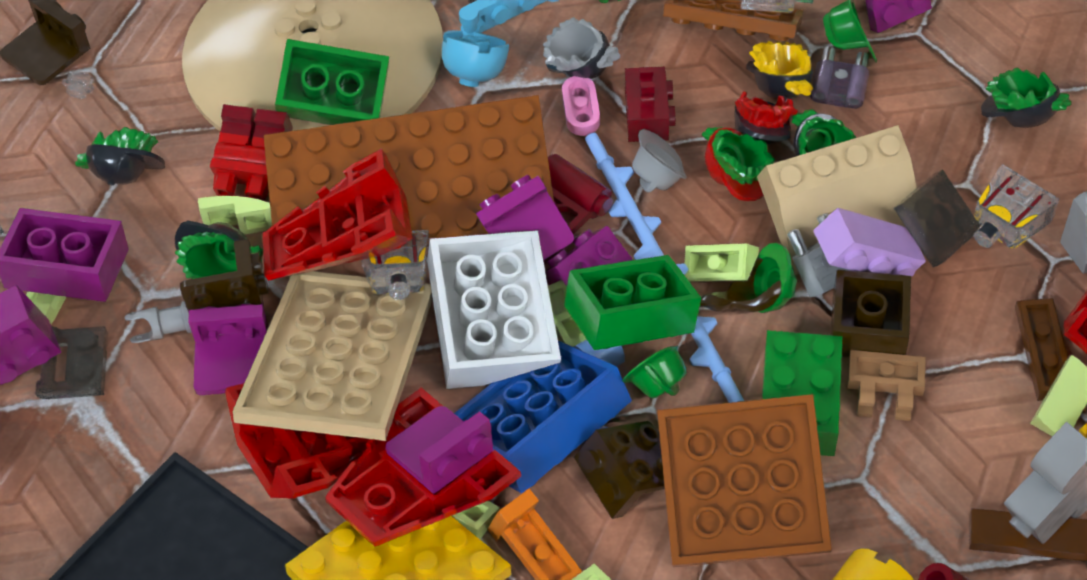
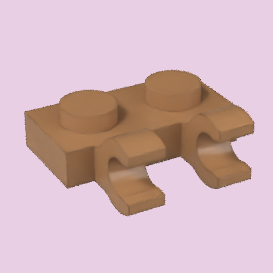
M850 350L847 389L859 390L857 416L872 417L873 406L875 405V391L897 393L895 420L910 421L914 395L923 396L926 357Z

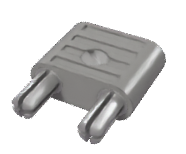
M828 213L822 214L817 218L819 225L829 216ZM799 229L792 230L787 234L796 254L792 257L809 297L821 295L834 288L837 270L852 271L829 265L819 242L807 248Z

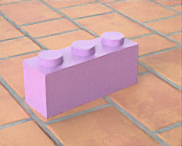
M837 208L813 230L829 265L859 272L912 277L915 271L926 262L910 229L894 223Z

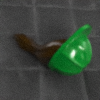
M769 243L759 252L748 280L732 281L729 289L725 292H712L703 295L700 307H706L716 312L727 308H737L746 312L758 311L764 314L781 309L795 295L797 284L787 248L780 243Z

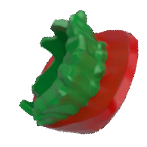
M707 128L702 133V136L708 141L704 157L710 176L718 184L726 186L731 195L738 200L756 201L761 199L764 195L757 176L767 165L775 162V158L767 152V143L764 140H755L754 137L742 134L732 128Z

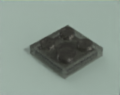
M944 170L933 174L894 207V210L932 267L943 264L981 228Z

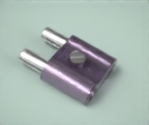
M825 47L822 60L816 64L812 82L813 90L811 91L810 98L817 103L853 109L860 108L864 103L869 78V70L866 68L868 54L864 52L862 65H860L862 52L857 54L855 64L833 61L835 49L831 47L829 59L827 60L829 47Z

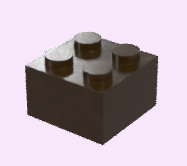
M847 270L836 271L832 300L831 335L842 336L843 357H849L850 350L906 355L910 335L911 276Z

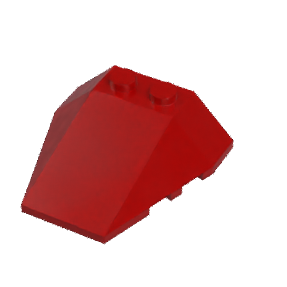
M382 148L343 171L346 177L328 190L326 186L316 192L319 198L304 210L297 206L262 234L264 276L268 281L381 256L392 249L401 248L406 242L413 239L407 198Z
M245 383L226 387L225 394L237 445L270 498L293 499L329 488L337 482L352 461L357 462L367 449L365 443L368 439L234 423L233 409Z
M423 388L418 389L398 404L386 441L368 439L365 443L367 449L357 462L352 461L325 496L326 502L374 547L489 501L521 477V471L494 450L433 494L391 458L386 451L387 442L435 408L443 406Z

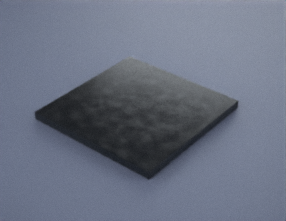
M174 452L49 580H293L287 575L285 564L309 547L181 455Z

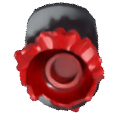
M742 92L740 98L735 101L734 120L737 131L742 134H748L754 137L755 140H764L767 145L790 138L791 126L789 117L798 113V110L793 106L792 99H787L785 102L783 96H778L776 104H773L756 96L749 99L746 97L747 92Z

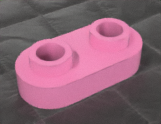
M576 76L568 78L562 85L566 125L573 134L587 136L590 133L596 132L600 126V111L596 87L590 78Z

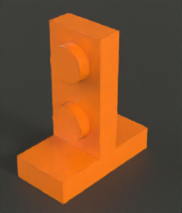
M529 488L500 509L487 530L496 542L502 537L535 580H572L583 571L534 509L539 500Z

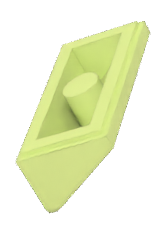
M747 243L686 246L684 264H686L688 271L685 277L689 282L748 280L758 257L759 247Z
M1071 355L1065 361L1030 423L1051 436L1066 422L1074 427L1087 404V366L1078 358Z

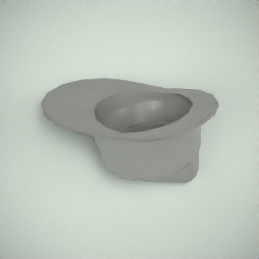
M645 129L640 130L638 134L640 147L632 162V168L640 177V185L644 191L649 193L655 188L666 191L680 178L686 179L687 176L684 173L683 164L677 152L657 134Z

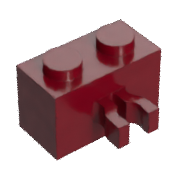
M665 66L625 68L628 142H639L638 134L643 129L657 134L664 140H669V126H676L675 106H668V100H673V80H666Z

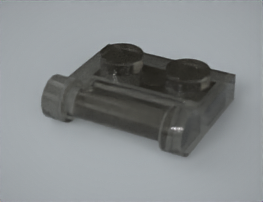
M52 326L59 347L68 346L65 381H55L56 355L41 365L40 380L36 382L35 395L41 399L48 400L104 395L108 346L106 327L61 330Z

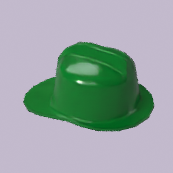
M847 0L832 8L823 18L829 42L834 47L842 50L867 47L876 63L877 59L861 27L854 0Z
M679 346L666 347L651 355L633 368L622 381L624 383H633L652 399L665 393L675 396L680 390L678 383L687 373V368L677 350Z

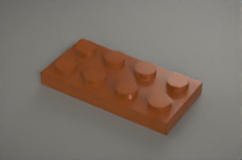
M667 0L664 4L663 16L670 17L672 22L678 24H690L691 21L704 23V27L708 29L722 30L723 27L735 28L736 32L742 35H755L756 32L769 34V38L773 40L787 41L789 38H795L802 23L804 10L792 8V13L771 12L778 10L790 11L789 9L785 10L783 6L776 7L748 3L753 1L741 0V2L740 0Z

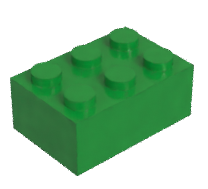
M287 39L275 109L276 111L287 112L289 118L328 125L380 118L389 69V56Z
M669 255L570 270L564 307L592 348L600 350L694 333L701 296Z
M767 330L761 399L813 394L820 455L835 456L839 434L842 336Z

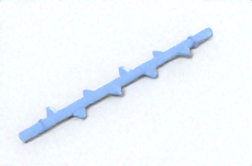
M597 133L588 134L585 141L597 161L596 166L599 170H602L617 198L608 212L611 217H627L642 243L641 248L634 254V260L663 256L664 254L652 234L661 224L660 218L642 216L626 187V183L634 174L632 167H615L613 157L609 156ZM676 264L685 275L688 271L686 264ZM698 316L695 331L691 333L698 349L689 359L691 365L710 368L713 373V380L718 382L728 403L744 401L731 377L730 368L725 366L709 337L710 332L717 325L716 319Z

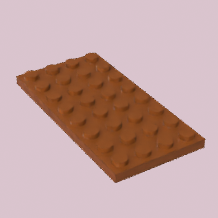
M539 95L264 135L272 226L297 206L304 210L319 198L316 193L323 186H326L328 190L346 177L343 173L346 168L381 148L386 153L407 198L412 234L416 236L417 250H420L423 246L428 249L430 239L489 234L476 214L482 210L479 204L497 193L502 198L512 192L511 185L526 175H529L531 179L539 176L554 202ZM412 239L402 247H412ZM413 248L392 249L383 255L413 251Z

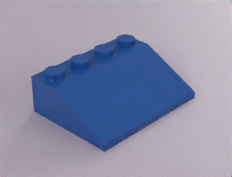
M558 341L561 356L560 363L491 383L454 414L464 422L479 411L490 419L493 451L496 450L521 471V477L509 485V487L522 494L528 488L534 486L555 465L561 463L580 444L588 440L596 429L601 428L610 419L617 416L632 401L617 366Z

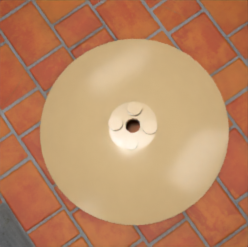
M208 0L195 16L188 30L182 53V68L184 80L193 103L203 117L219 131L223 121L221 118L223 104L253 108L255 113L257 109L276 111L275 101L287 39L389 56V69L380 118L411 114L427 97L440 72L443 60L442 27L439 16L430 0ZM309 28L317 29L315 32L302 33ZM290 118L293 125L292 131L329 126L328 124Z

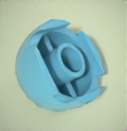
M460 30L444 32L442 41L444 66L450 74L460 78V84L478 87L479 82L490 81L503 70L509 51V44L505 45L506 41L476 32H473V36L466 35L462 37L463 31Z

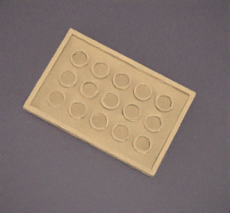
M314 271L292 275L233 409L234 423L386 441L433 301L431 284H425L424 291L419 292L420 283L407 282L406 284L400 282L410 287L416 293L381 294L391 285V280ZM367 280L375 285L378 294L372 293ZM396 284L395 286L390 288L393 290H398L400 288H402L403 290H408L407 288L399 284Z

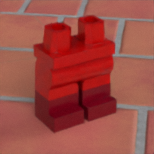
M223 104L221 112L222 126L214 149V157L210 163V169L214 174L213 189L217 196H234L237 184L246 185L244 193L246 197L265 201L269 188L264 135L292 131L293 125L287 112L257 109L255 113L253 108Z

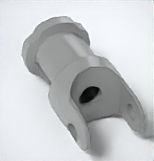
M182 301L181 306L161 310L157 307L129 313L124 317L125 320L129 321L143 318L150 323L152 328L148 333L133 336L130 339L132 343L163 339L165 334L185 330L188 333H192L188 323L189 312L184 301Z

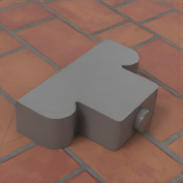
M1068 422L1039 450L1030 464L1034 471L1004 502L1012 516L1009 523L1024 537L1028 538L1032 534L1042 544L1070 516L1078 518L1087 511V438Z

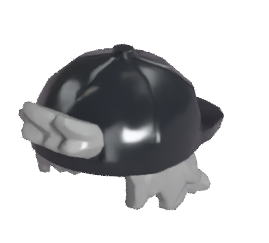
M575 17L559 23V27H555L552 34L546 36L547 42L543 43L545 47L543 56L547 58L545 64L548 70L555 73H563L569 78L573 76L590 79L596 78L602 74L606 67L613 66V61L618 60L621 56L618 53L617 47L610 46L607 37L602 31L593 27L592 23L586 22L584 19L579 21Z

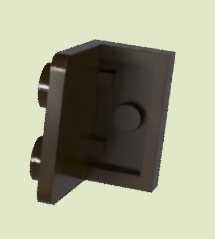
M28 0L36 22L2 48L0 55L5 62L38 85H46L91 49L85 33L86 25L78 15H71L65 11L56 0Z
M248 239L234 242L237 271L184 280L180 283V291L188 312L189 310L205 307H234L242 304H263L264 308L263 295L269 294L268 283L262 270L259 252L252 253Z
M649 421L596 429L574 456V459L611 519L623 517L642 494L665 489L660 434Z

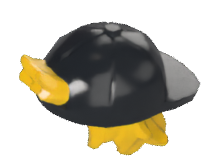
M768 41L767 43L761 42L753 46V51H750L749 54L754 60L747 63L746 69L754 73L758 88L769 97L777 99L778 96H783L785 101L786 99L797 98L801 94L805 96L811 95L813 86L810 82L813 70L811 69L810 56H808L807 50H803L802 44L789 43L787 41L784 44L780 41L775 43Z

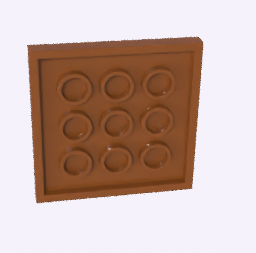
M813 394L657 410L673 567L832 552Z

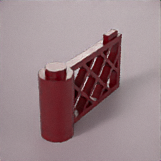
M552 154L548 157L554 202L560 213L569 212L575 216L570 224H567L574 235L590 218L594 219L598 216H604L609 211L613 203L611 198L612 191L560 155ZM552 255V256H550L549 258L545 259V260L543 261L544 265H545V264L547 263V261H548L551 257H553L554 255Z

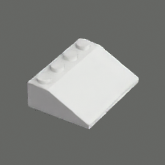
M538 230L430 239L427 264L446 389L484 386L560 363L561 356Z

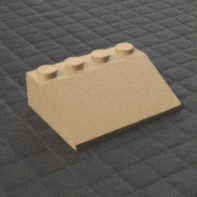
M899 125L767 165L757 176L780 242L787 248L790 254L795 275L799 274L792 258L796 254L787 234L792 230L799 229L807 248L818 243L813 231L819 225L817 218L822 214L828 213L830 215L837 208L908 227L913 237L925 234L912 161Z

